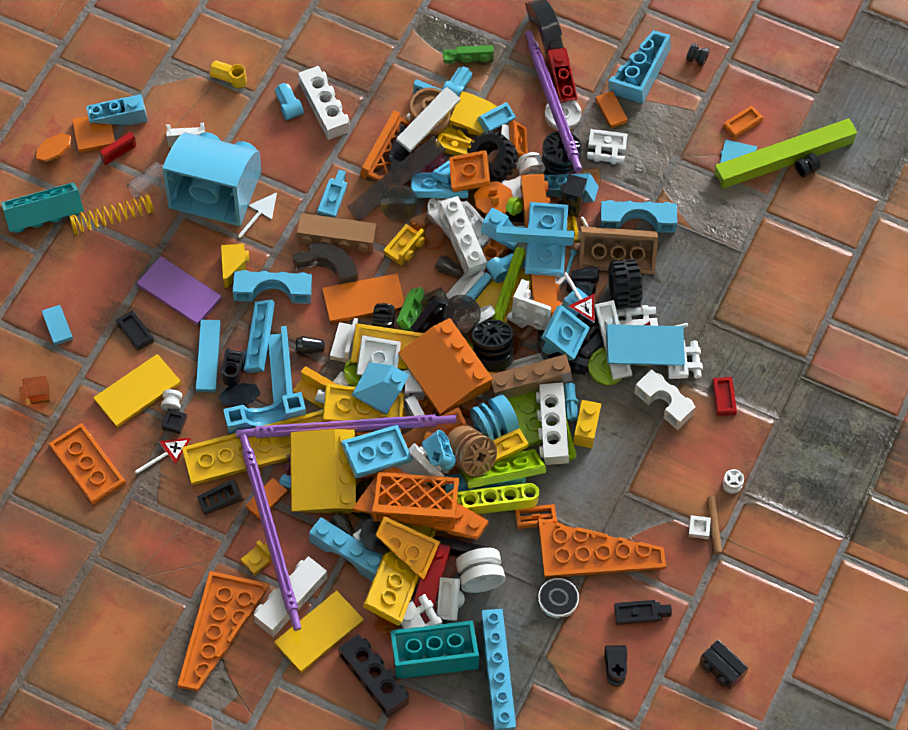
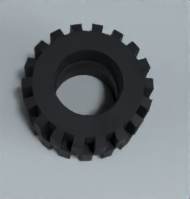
M488 131V134L483 132L480 137L477 135L475 137L476 140L474 142L471 141V148L467 149V153L486 150L489 155L492 151L499 150L497 158L492 163H489L490 182H493V180L500 182V179H507L506 176L508 174L511 175L513 173L511 170L517 166L515 162H518V157L516 156L518 152L514 144L497 131L495 133Z
M635 259L611 261L608 269L611 300H614L616 309L640 307L643 289L641 272Z

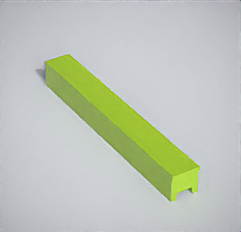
M850 118L716 164L714 175L718 177L721 188L724 189L793 165L796 160L804 159L809 153H814L818 156L852 144L858 132Z

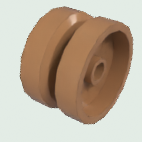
M433 87L423 88L412 96L410 101V124L442 90ZM450 112L427 136H436L448 128L451 117Z

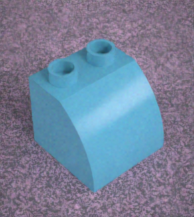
M207 132L200 133V135L183 133L175 141L162 168L168 208L241 227L261 174L260 151L256 150L250 143L243 141L236 142L235 144L223 142L216 135Z

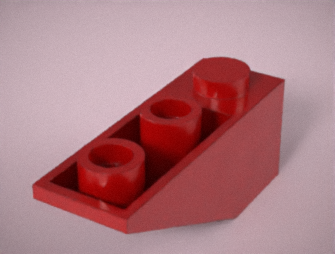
M567 49L549 50L546 61L559 102L578 100Z

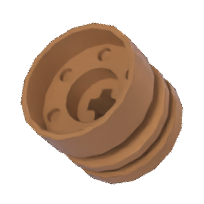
M465 425L456 427L447 436L456 458L454 466L468 475L476 477L484 475L494 465L497 457V447L495 442L471 426Z

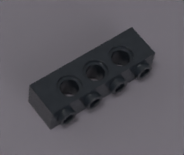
M357 634L338 648V654L387 718H390L408 705L409 693L403 685L399 686L395 681L397 680L395 674L383 666L384 661L380 655L372 652L369 641L366 638L362 639ZM360 656L368 658L365 662H360L357 659ZM372 672H378L380 676L377 678H373L370 676V674ZM384 688H391L393 690L389 694L382 692Z

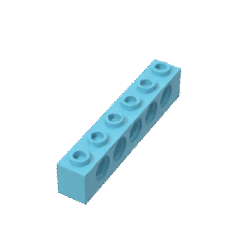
M503 609L482 610L481 624L493 730H516Z

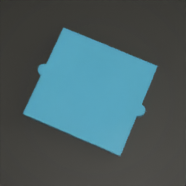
M725 139L724 148L720 153L722 155L720 163L757 150V146Z

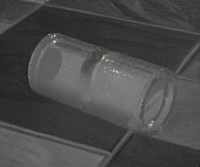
M158 162L150 165L142 174H139L127 184L129 192L136 199L146 194L164 179L163 166Z

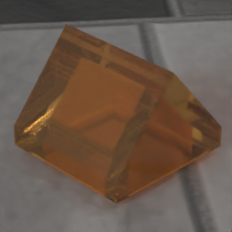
M598 167L582 169L580 174H591L597 185H601V174Z
M427 212L410 219V227L416 231L423 229L426 232L428 225Z

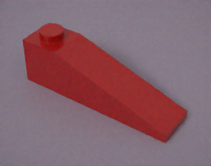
M439 543L424 580L420 578L413 602L416 608L421 606L418 597L425 594L428 600L432 601L434 605L432 608L434 609L439 594L440 577H444L450 558L451 546ZM426 612L420 614L425 624L430 622Z

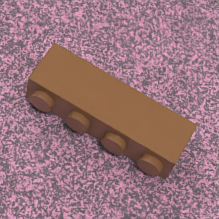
M301 213L297 238L298 242L305 245L314 244L326 248L336 247L342 250L350 249L362 253H373L377 229L376 223Z
M566 354L491 374L494 396L502 394L506 398L540 390L539 384L572 381L571 369Z

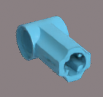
M464 66L458 67L451 80L446 81L442 90L447 87L460 97L461 92L465 91L467 84L472 78V72Z
M282 83L274 89L285 120L304 114L302 104L299 99H296L289 84Z
M514 253L502 259L495 257L487 262L486 269L496 283L505 280ZM525 256L520 269L525 267Z

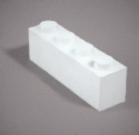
M309 556L304 561L301 560L296 565L295 571L289 575L298 609L327 580V570ZM280 587L277 590L274 589L269 594L265 604H260L254 611L255 623L272 637L290 620V615L286 612Z

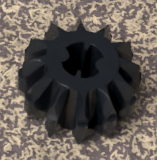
M377 303L373 310L372 326L394 329V306L388 303Z

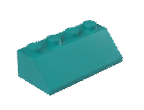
M74 182L0 202L8 229L14 233L22 232L26 227L30 226L32 228L40 227L47 221L52 223L58 222L65 216L73 214L78 216L80 212L84 211Z
M473 621L390 631L393 662L397 679L479 669V653Z

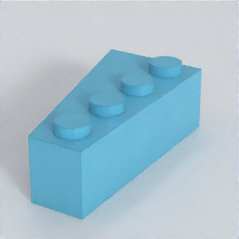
M653 30L640 44L639 49L630 55L629 60L624 66L621 65L615 76H611L608 80L609 92L613 91L615 96L643 104L671 50L670 35Z

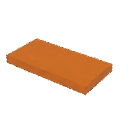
M398 274L322 288L330 324L354 320V318L359 319L373 316L374 306L377 303L392 304L395 312L401 311L405 302Z
M82 423L48 443L49 448L92 506L126 484L124 478Z

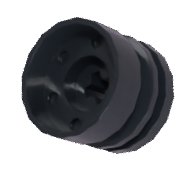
M559 131L552 132L543 142L542 162L545 166L544 173L546 175L576 174L577 172L574 170L572 161L568 159ZM571 133L579 153L580 161L582 145L579 138L575 134Z
M486 320L477 324L472 331L473 351L486 370L496 372L509 367L514 359L513 330L511 326L500 320Z

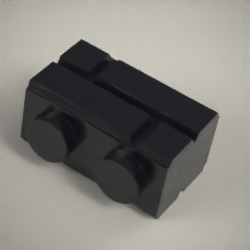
M716 640L701 655L699 661L704 671L707 673L711 672L717 677L716 681L722 687L726 686L729 689H732L746 675L749 668L719 640Z

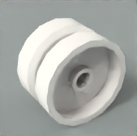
M475 549L460 555L456 559L457 571L461 575V589L464 592H486L499 587L505 582L504 570L500 566L502 561L497 549Z

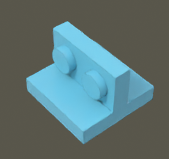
M562 305L557 306L541 337L546 341L542 351L547 355L560 352L562 355L566 354L567 359L573 360L590 327Z

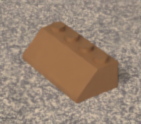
M581 226L578 269L593 265V267H598L599 270L608 271L611 261L635 259L641 273L655 274L658 245L657 231Z

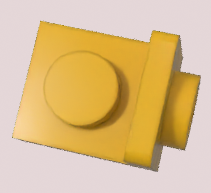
M260 540L256 542V547L241 559V563L254 576L273 562L268 544H263Z

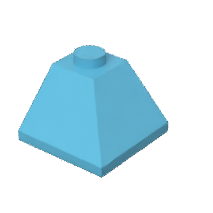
M369 362L352 396L386 415L401 392L409 375L392 365Z

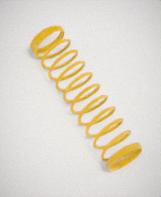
M145 194L146 203L141 196H139V206L136 200L132 198V209L128 201L125 200V212L119 202H117V213L113 205L110 204V216L108 214L107 209L103 206V219L97 208H95V220L92 213L88 210V223L84 214L81 212V226L77 217L74 214L69 216L74 235H78V230L74 217L82 233H84L82 216L85 220L88 230L91 231L89 213L92 217L95 227L97 229L99 228L96 211L98 212L104 227H106L104 210L109 218L110 223L113 225L111 207L119 223L121 222L119 206L123 212L125 219L128 221L126 203L130 209L133 218L135 219L133 201L135 202L137 209L140 213V216L142 217L143 214L140 198L144 203L147 213L149 215L154 213L149 194Z

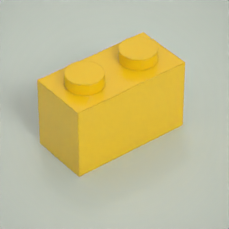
M582 400L574 434V445L593 448L601 403Z

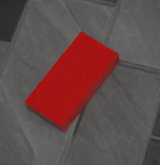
M129 132L100 151L102 162L105 165H108L136 147L133 133Z
M732 377L713 378L712 385L717 416L736 415L737 407Z

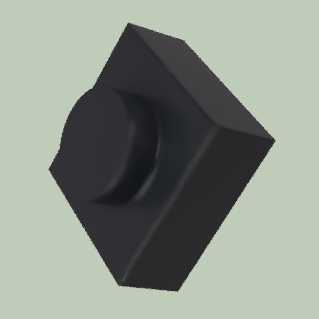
M168 409L161 425L162 429L181 434L187 420V414Z

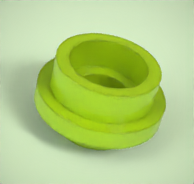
M511 197L506 204V211L512 216L519 214L523 208L522 199L519 197Z

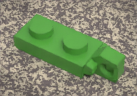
M492 45L461 46L453 50H443V63L447 64L460 61L463 63L471 61L488 62L493 60L494 57Z
M421 286L412 288L409 291L396 321L404 331L413 332L410 327L420 316L423 309L421 300L425 291Z

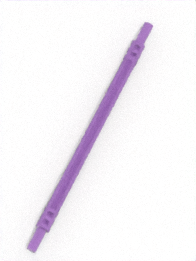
M527 31L525 36L528 41V49L568 159L572 161L575 172H581L582 167L579 161V153L538 42L535 41L532 31Z
M434 414L256 426L255 429L236 430V437L239 438L241 434H245L247 437L256 436V438L290 436L291 432L329 429L355 430V432L373 431L398 425L399 429L435 427L436 424L456 423V415L436 416Z
M241 434L239 438L243 448L242 456L286 612L290 615L294 631H299L302 629L297 613L299 609L254 450L250 447L248 437L245 434Z

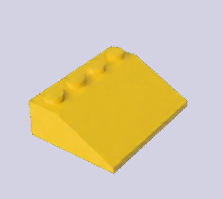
M329 429L290 433L291 512L351 514L353 512L352 508L356 504V479L341 446V441L355 437V430Z

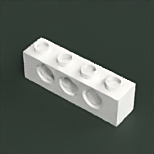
M319 66L298 73L299 85L327 139L330 140L348 133L349 117L342 112V104L340 100H336L332 85H328L326 73L322 72Z
M456 196L440 201L438 213L466 277L478 274L481 270L484 272L487 260L459 197Z
M563 382L539 384L540 391L536 392L537 403H541V410H537L538 422L542 421V428H538L539 440H543V446H540V458H544L545 465L569 463ZM550 403L555 404L553 408L546 407ZM552 421L557 423L554 426L547 425L549 422ZM557 440L558 443L552 445L549 444V441Z

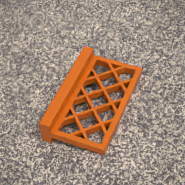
M394 110L363 164L359 176L364 179L369 177L401 193L431 136H426V139L415 147L417 155L408 157L409 169L401 171L399 166L398 172L395 175L389 174L386 166L391 165L392 162H384L382 156L383 154L390 153L392 149L390 141L396 139L397 135L394 134L395 132L398 134L399 125L402 124L406 127L410 125V121L400 117L401 113ZM383 167L385 175L379 176L373 172L375 169ZM400 176L402 181L400 186L393 183L391 177Z
M378 472L372 509L373 521L381 522L385 516L403 524L455 527L459 478ZM382 479H390L394 484L385 489L381 481ZM404 481H411L414 485L406 491L400 484ZM425 482H431L434 485L428 492L421 487ZM445 484H454V489L449 493H446L441 487ZM398 487L403 493L395 499L389 492ZM418 488L423 495L415 500L410 493ZM438 490L443 497L435 502L430 495ZM385 495L391 500L387 505L379 504V499ZM405 497L412 502L408 506H401L398 503ZM427 498L432 505L428 508H422L419 503ZM448 500L452 504V509H442L439 505Z

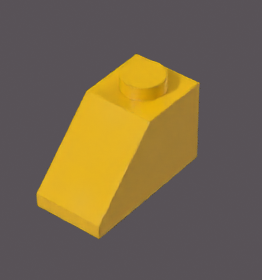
M244 244L221 245L224 288H228L234 282V271L246 270V262H249V251H245Z

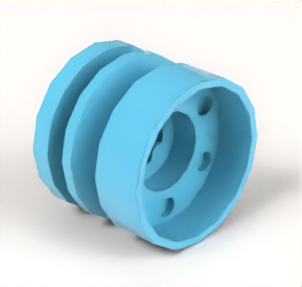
M502 394L488 400L489 408L486 404L481 403L479 408L475 406L470 409L474 428L492 440L501 437V433L505 435L519 428V422L513 407Z

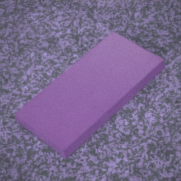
M162 256L137 282L139 288L197 326L200 325L201 320H204L222 299L220 294Z

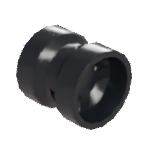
M692 43L686 60L690 62L695 60L698 65L704 66L710 49H699L697 44Z
M809 153L804 159L801 158L795 161V169L801 177H806L811 171L815 172L821 168L820 161L814 153Z

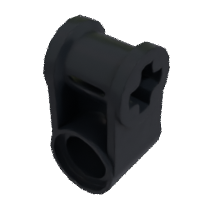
M226 348L222 366V378L226 386L230 387L239 384L245 365L246 350L241 352Z
M605 645L604 655L607 681L612 686H621L625 682L627 674L626 645Z

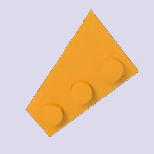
M384 516L375 536L415 574L424 580L440 542Z

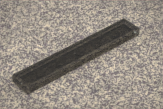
M433 135L349 204L347 209L358 221H361L446 149Z

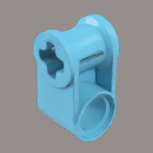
M437 430L424 440L422 444L432 465L440 466L444 470H450L454 467L456 458L446 434L441 430Z

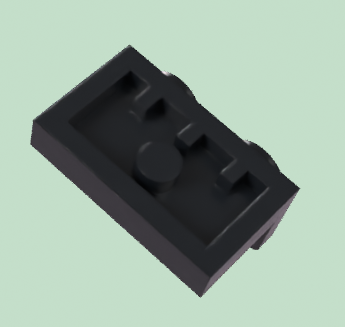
M433 298L410 328L414 332L425 333L433 326L449 318L452 319L456 314V310L445 299Z

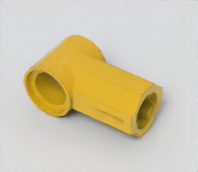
M213 61L209 72L211 77L230 82L235 88H243L247 84L245 68L242 65L236 64L231 66L219 61Z

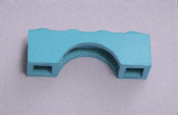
M601 201L600 228L620 229L622 224L628 220L643 219L649 222L657 232L675 233L677 227V204H671L670 202L652 203L649 201Z
M234 271L233 298L234 301L253 302L262 291L278 289L289 296L291 303L311 304L312 274L304 272L294 274L287 272Z
M302 392L282 396L276 403L263 408L253 409L240 405L223 409L228 435L236 433V430L253 429L256 426H264L306 415Z
M320 517L309 532L310 543L326 553L334 552L344 557L362 576L373 581L382 555L365 549L363 543Z

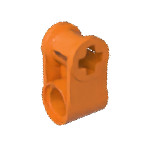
M492 238L483 248V254L487 262L492 259L488 256L502 259L511 251L510 248Z

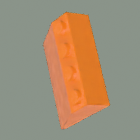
M450 318L433 326L398 352L399 357L439 415L490 390L493 378Z

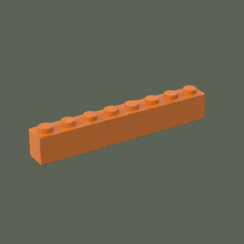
M544 174L521 175L520 189L524 228H528L530 202L550 203V198H546V192L549 191L548 181L544 180ZM529 274L532 300L550 306L551 319L556 307L561 305V301H557V295L560 293L559 283H555V278L558 276Z

